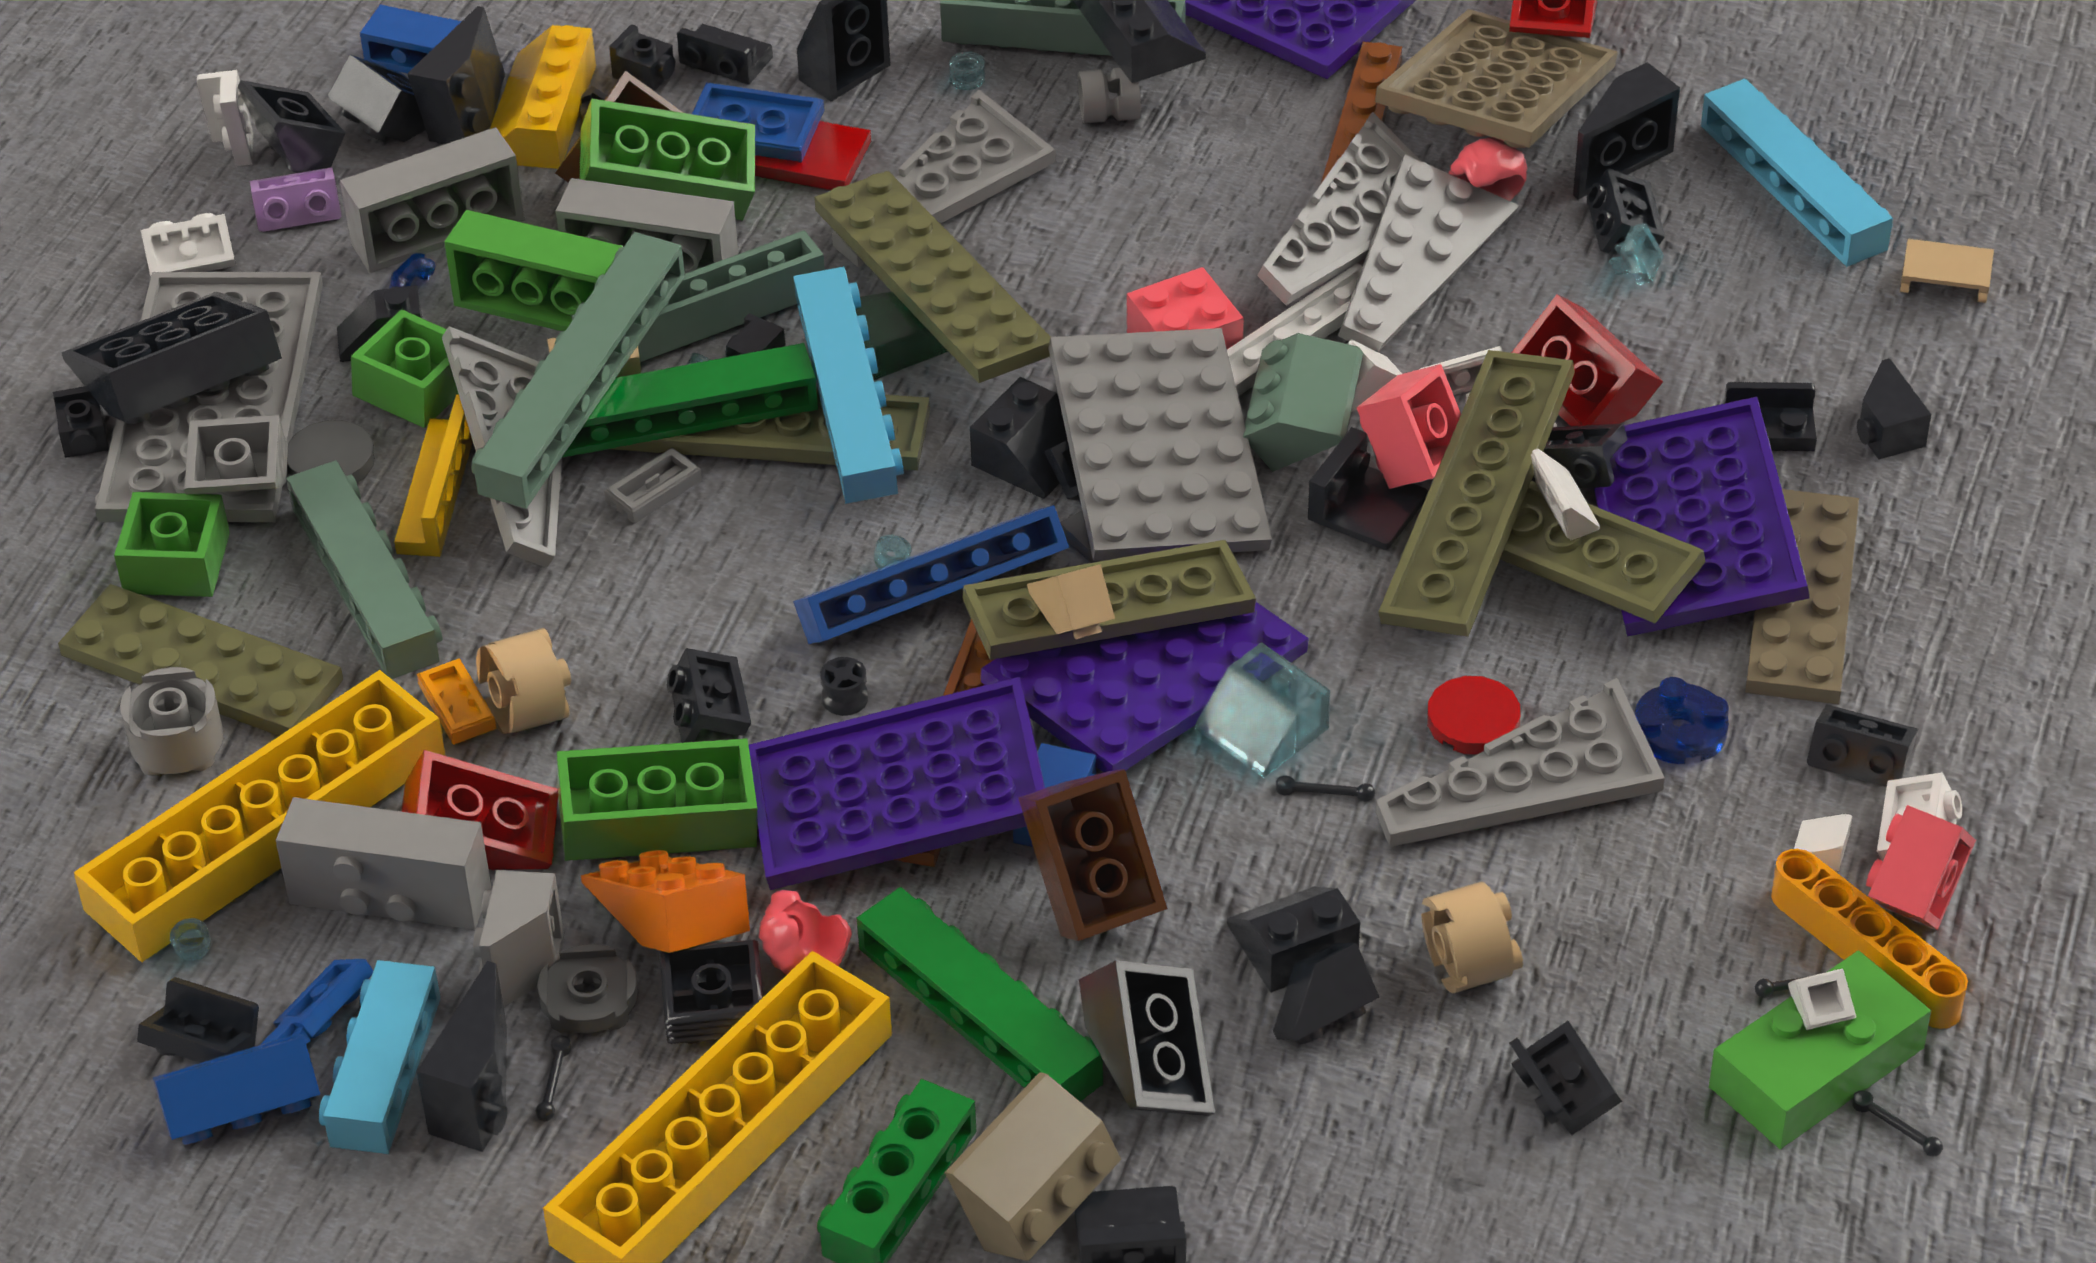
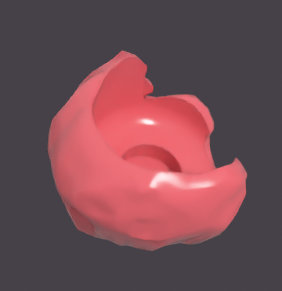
M1488 137L1464 146L1458 158L1451 164L1448 174L1462 179L1476 188H1482L1511 201L1522 190L1526 182L1527 163L1522 151L1506 145L1504 140Z
M781 890L771 895V903L765 910V915L760 923L759 939L763 942L762 949L770 957V962L774 967L787 975L811 951L839 966L845 956L852 936V930L847 921L840 914L822 915L815 905L800 900L801 897L797 891Z

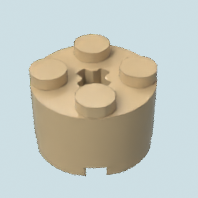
M541 628L491 642L478 649L476 667L479 684L488 682L491 697L484 698L494 715L496 727L501 733H517L569 717V706L565 697L564 687L571 684L570 671L563 658L556 660L552 650L551 639L546 629Z
M1478 882L1423 899L1422 904L1430 907V911L1421 913L1426 945L1434 967L1444 964L1450 977L1441 979V981L1450 993H1457L1510 977L1513 970L1523 967L1521 950L1514 939L1511 940L1506 923L1512 919V913L1508 899L1503 892L1494 894L1486 883Z

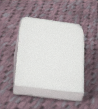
M1841 814L1802 821L1794 849L1806 850L1814 854L1833 870L1839 871L1849 838L1852 815Z
M1843 968L1788 983L1791 996L1803 1019L1806 1030L1857 1018Z

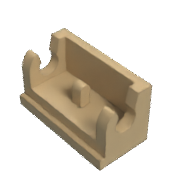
M1908 239L1900 292L1909 293L1911 281L1979 289L1977 302L1986 303L1990 287L1994 249Z

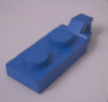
M334 960L273 1022L276 1029L260 1045L301 1033L305 1038V1042L308 1043L311 1038H315L326 1031L332 1023L330 1018L342 1006L354 1001L360 995L363 981L372 976L374 970L367 960Z

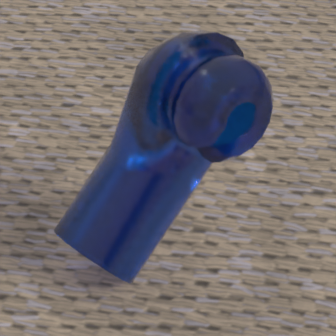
M423 253L412 254L392 273L389 288L411 286L415 277L422 281L429 280L430 275H433L435 271V262L432 259L425 258Z

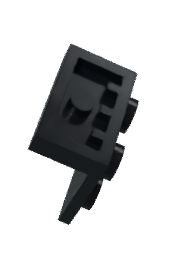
M1351 427L1309 480L1308 520L1380 549L1388 550L1423 505L1428 490L1413 483L1389 489L1384 475L1379 470L1369 467L1370 453H1367V433Z
M1174 1186L1092 1191L1075 1210L1080 1263H1186L1185 1223L1180 1221L1177 1189Z

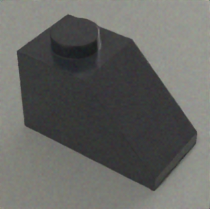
M417 285L374 290L337 327L340 362L351 361V356L401 309L422 318Z
M1890 358L1881 361L1863 398L1860 419H1858L1856 425L1861 442L1870 447L1878 460L1926 447L1932 415Z

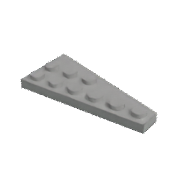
M978 90L971 96V104L964 111L958 109L950 117V125L943 132L934 133L898 168L899 175L896 179L941 224L1056 162V152L1047 142L981 90ZM834 231L832 233L833 247L857 267L864 265L865 262Z
M1373 112L1313 194L1306 207L1298 215L1286 235L1283 236L1265 261L1257 275L1285 305H1288L1366 258L1399 164L1404 155L1406 154L1421 161Z
M1405 154L1399 164L1338 336L1348 341L1352 339L1379 352L1405 326L1406 322L1417 311L1419 312L1437 291H1440L1474 256L1475 252L1484 243H1487L1504 223H1507L1514 216L1519 205L1482 188H1476L1462 179Z
M449 326L443 334L442 340L477 452L478 449L484 448L493 435L494 427L498 420L504 419L512 408L519 390L525 389L533 378L539 361ZM562 458L527 509L490 498L506 553L546 568L555 558Z
M1615 678L1604 684L1602 692L1588 699L1582 695L1570 701L1568 709L1552 717L1542 715L1485 744L1484 751L1467 760L1463 755L1449 762L1448 770L1432 778L1422 776L1376 799L1375 813L1389 847L1660 792L1664 789L1665 777L1618 678Z

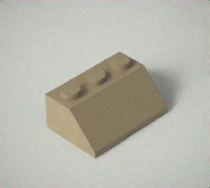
M1039 1072L945 1171V1174L984 1251L1029 1261L1121 1161V1158L1103 1121L1048 1074Z

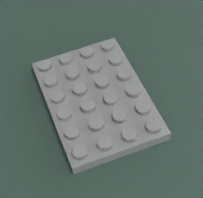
M1222 328L1050 337L1048 349L1093 561L1111 560L1226 540L1232 552L1270 549L1272 537L1249 440L1243 437L1246 428Z

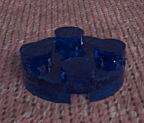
M1669 677L1662 680L1659 687L1645 693L1636 705L1635 716L1655 758L1673 764H1685L1686 758L1701 756V762L1718 754L1726 743L1729 728V705L1725 699L1716 696L1705 688L1687 684L1678 677ZM1685 720L1691 724L1684 723L1678 727L1673 725V721Z

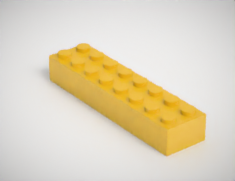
M378 670L73 872L83 910L140 962H144L281 868L276 838L293 797L372 807L405 784L424 750L445 755L439 717L385 673Z
M811 951L543 1207L549 1246L575 1263H661L892 1036L890 998L816 952Z

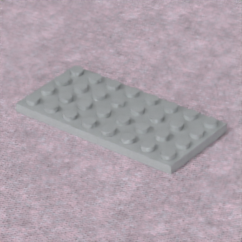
M152 272L140 321L217 291L267 310L282 359L270 363V368L264 373L254 376H245L243 374L231 379V384L222 390L214 392L203 390L191 395L192 400L182 406L174 408L164 406L151 411L152 416L145 421L128 424L116 419L95 506L98 522H124L133 492L185 493L189 421L279 415L288 448L289 441L293 436L323 287L321 272ZM282 486L273 489L201 494L222 495L227 522H275Z

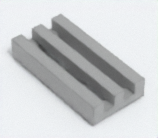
M671 448L604 490L605 501L610 506L616 504L617 511L622 515L627 512L628 520L635 524L702 481L701 469L678 451Z

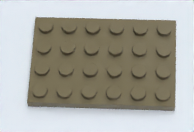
M1468 9L1377 87L1375 102L1388 106V109L1395 113H1413L1426 117L1427 121L1432 124H1450L1464 128L1468 134L1473 136H1491L1504 140V143L1510 147L1530 148L1615 67L1618 51L1565 36L1509 32V20Z

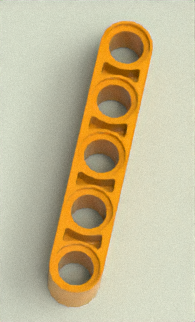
M1789 849L1778 856L1771 893L1772 901L1777 908L1843 960L1858 950L1931 1010L1928 1026L1946 1029L1959 1022L1968 984L1967 976L1961 968L1814 854L1802 849Z

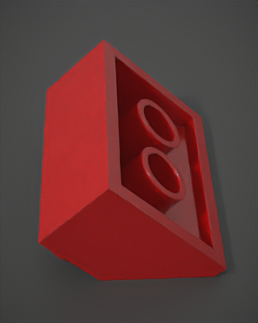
M1556 294L1511 352L1573 360L1575 373L1558 413L1570 426L1620 424L1637 416L1663 383L1652 370L1585 308Z

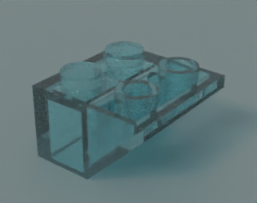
M1261 642L1228 667L1197 720L1196 730L1258 775L1265 778L1329 729L1330 690Z

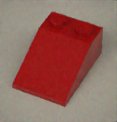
M1513 0L1509 32L1590 38L1598 0Z
M428 750L423 751L405 781L401 812L481 822L489 870L549 869L552 864L558 805L557 788Z

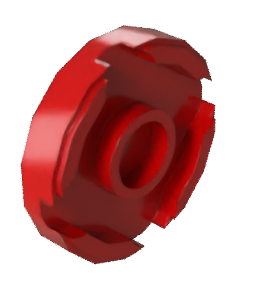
M1462 676L1448 680L1434 690L1428 701L1427 726L1434 739L1442 745L1444 740L1446 743L1453 745L1454 751L1462 754L1477 755L1484 751L1485 744L1520 727V703L1514 692L1501 682L1484 676Z

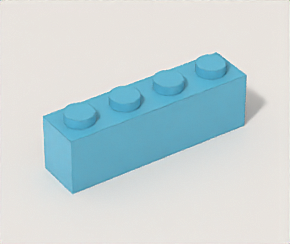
M377 960L371 979L363 981L360 992L361 1008L358 1017H352L349 1021L345 1054L336 1058L333 1068L334 1085L330 1096L324 1095L319 1109V1123L326 1128L330 1147L389 1154L441 999L435 967Z

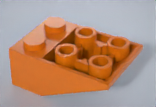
M653 850L639 854V861L631 863L623 860L608 861L599 865V871L581 875V883L644 947L672 953L750 931L745 874L725 870L722 863L698 864L695 857L672 858L668 857L667 851Z

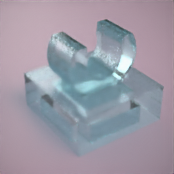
M1646 223L1631 226L1625 241L1615 246L1619 257L1611 258L1609 263L1616 275H1624L1631 272L1638 285L1653 282L1664 254Z

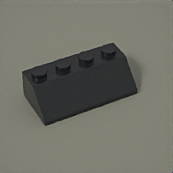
M1073 0L1132 84L1206 59V52L1168 0Z

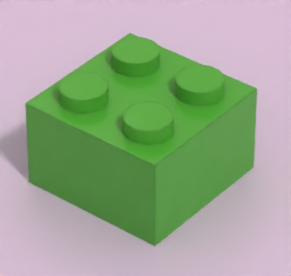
M401 309L351 356L352 396L420 427L425 428L428 426L430 418L435 419L455 399V396L459 395L442 340V336L447 329Z
M133 492L114 554L121 587L142 595L213 597L230 535L222 495Z

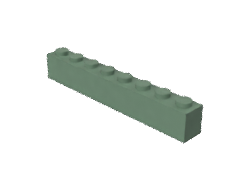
M634 232L626 245L617 250L614 262L605 275L599 276L594 291L585 303H581L578 306L574 319L566 331L559 333L554 348L545 360H541L538 363L534 376L526 388L519 390L512 408L504 419L498 420L494 427L493 435L484 448L478 449L475 453L471 468L472 473L475 474L478 495L527 509L684 279L682 245Z

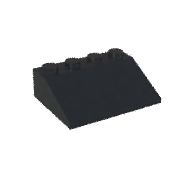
M217 291L61 352L66 364L90 390L91 394L108 415L128 424H135L149 419L152 416L151 411L161 407L174 408L187 404L192 400L191 395L203 390L206 392L222 390L231 384V379L243 374L245 376H254L264 373L270 368V363L282 359L267 310Z

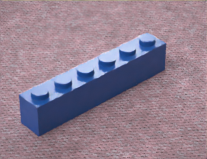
M1052 505L1031 511L797 599L793 603L808 644L823 642L963 588V585L981 582L1070 547L1055 506Z

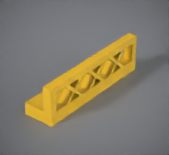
M459 395L455 396L449 419L430 418L394 541L396 554L441 557L473 442Z

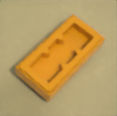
M460 658L417 673L418 685L434 713L439 717L440 723L453 745L497 729L494 715Z

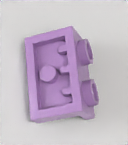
M332 168L250 181L257 225L261 232L341 218Z

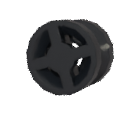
M837 657L824 664L820 671V677L823 687L822 703L826 710L832 714L848 716L856 714L865 708L868 702V691L865 685L867 682L866 668L863 663L855 658Z

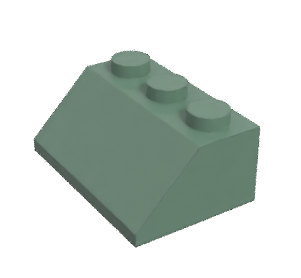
M1297 333L1283 340H1274L1262 349L1243 437L1248 438L1250 447L1272 472L1334 447L1346 435L1363 357V351L1358 346Z

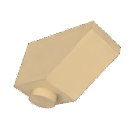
M1100 564L1027 584L1029 594L1056 634L1073 631L1075 639L1102 632L1101 622L1115 619Z

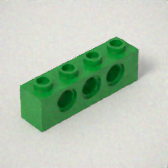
M922 1078L910 1095L905 1094L902 1096L896 1106L894 1119L885 1131L880 1130L876 1133L864 1162L859 1168L854 1167L851 1169L844 1182L843 1192L834 1205L828 1204L823 1209L818 1219L817 1232L820 1233L823 1257L836 1263L889 1262L946 1178L945 1171L961 1156L976 1134L975 1100Z

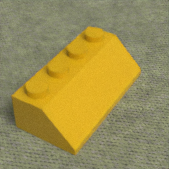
M552 25L517 53L490 129L496 127L516 155L517 166L558 169L563 162L580 115L582 95L589 88L596 68L592 28Z

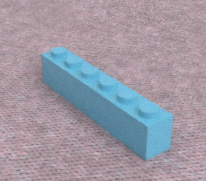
M1742 79L1704 94L1701 127L1846 267L1888 250L1893 217L1890 216L1889 212L1873 200L1861 185L1855 183L1835 161L1831 160L1819 149L1811 138L1800 131L1790 121L1788 116L1782 114L1748 80Z
M845 266L793 276L797 307L812 368L816 377V385L845 504L898 494L896 476L904 474L903 463L899 448L891 449L889 441L895 440L891 415H882L881 407L887 406L882 381L874 382L872 374L878 373L874 348L865 349L864 341L870 340L865 314L857 316L856 309L861 308L857 282H848Z

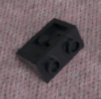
M703 23L696 31L681 28L677 33L679 63L748 85L751 84L773 58L771 44Z
M1607 168L1599 181L1590 187L1587 194V205L1600 251L1610 253L1620 237L1633 244H1643L1657 249L1665 238L1651 183Z
M1728 382L1726 384L1724 404L1753 397L1758 398L1772 451H1815L1817 436L1813 411L1815 399V385L1813 383Z
M1624 424L1553 427L1543 452L1570 472L1578 488L1610 487L1615 481L1610 459L1627 441ZM1533 475L1531 481L1536 483L1535 475Z
M686 648L678 664L670 668L667 677V690L672 693L674 703L673 720L674 724L679 728L681 742H694L701 729L745 736L751 725V719L737 657Z
M1826 704L1815 723L1807 764L1815 768L1887 787L1889 780L1903 778L1906 761L1915 746L1919 729Z

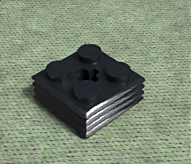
M757 940L704 944L672 953L659 952L664 1022L667 1042L669 1044H693L700 1041L720 1039L763 998Z

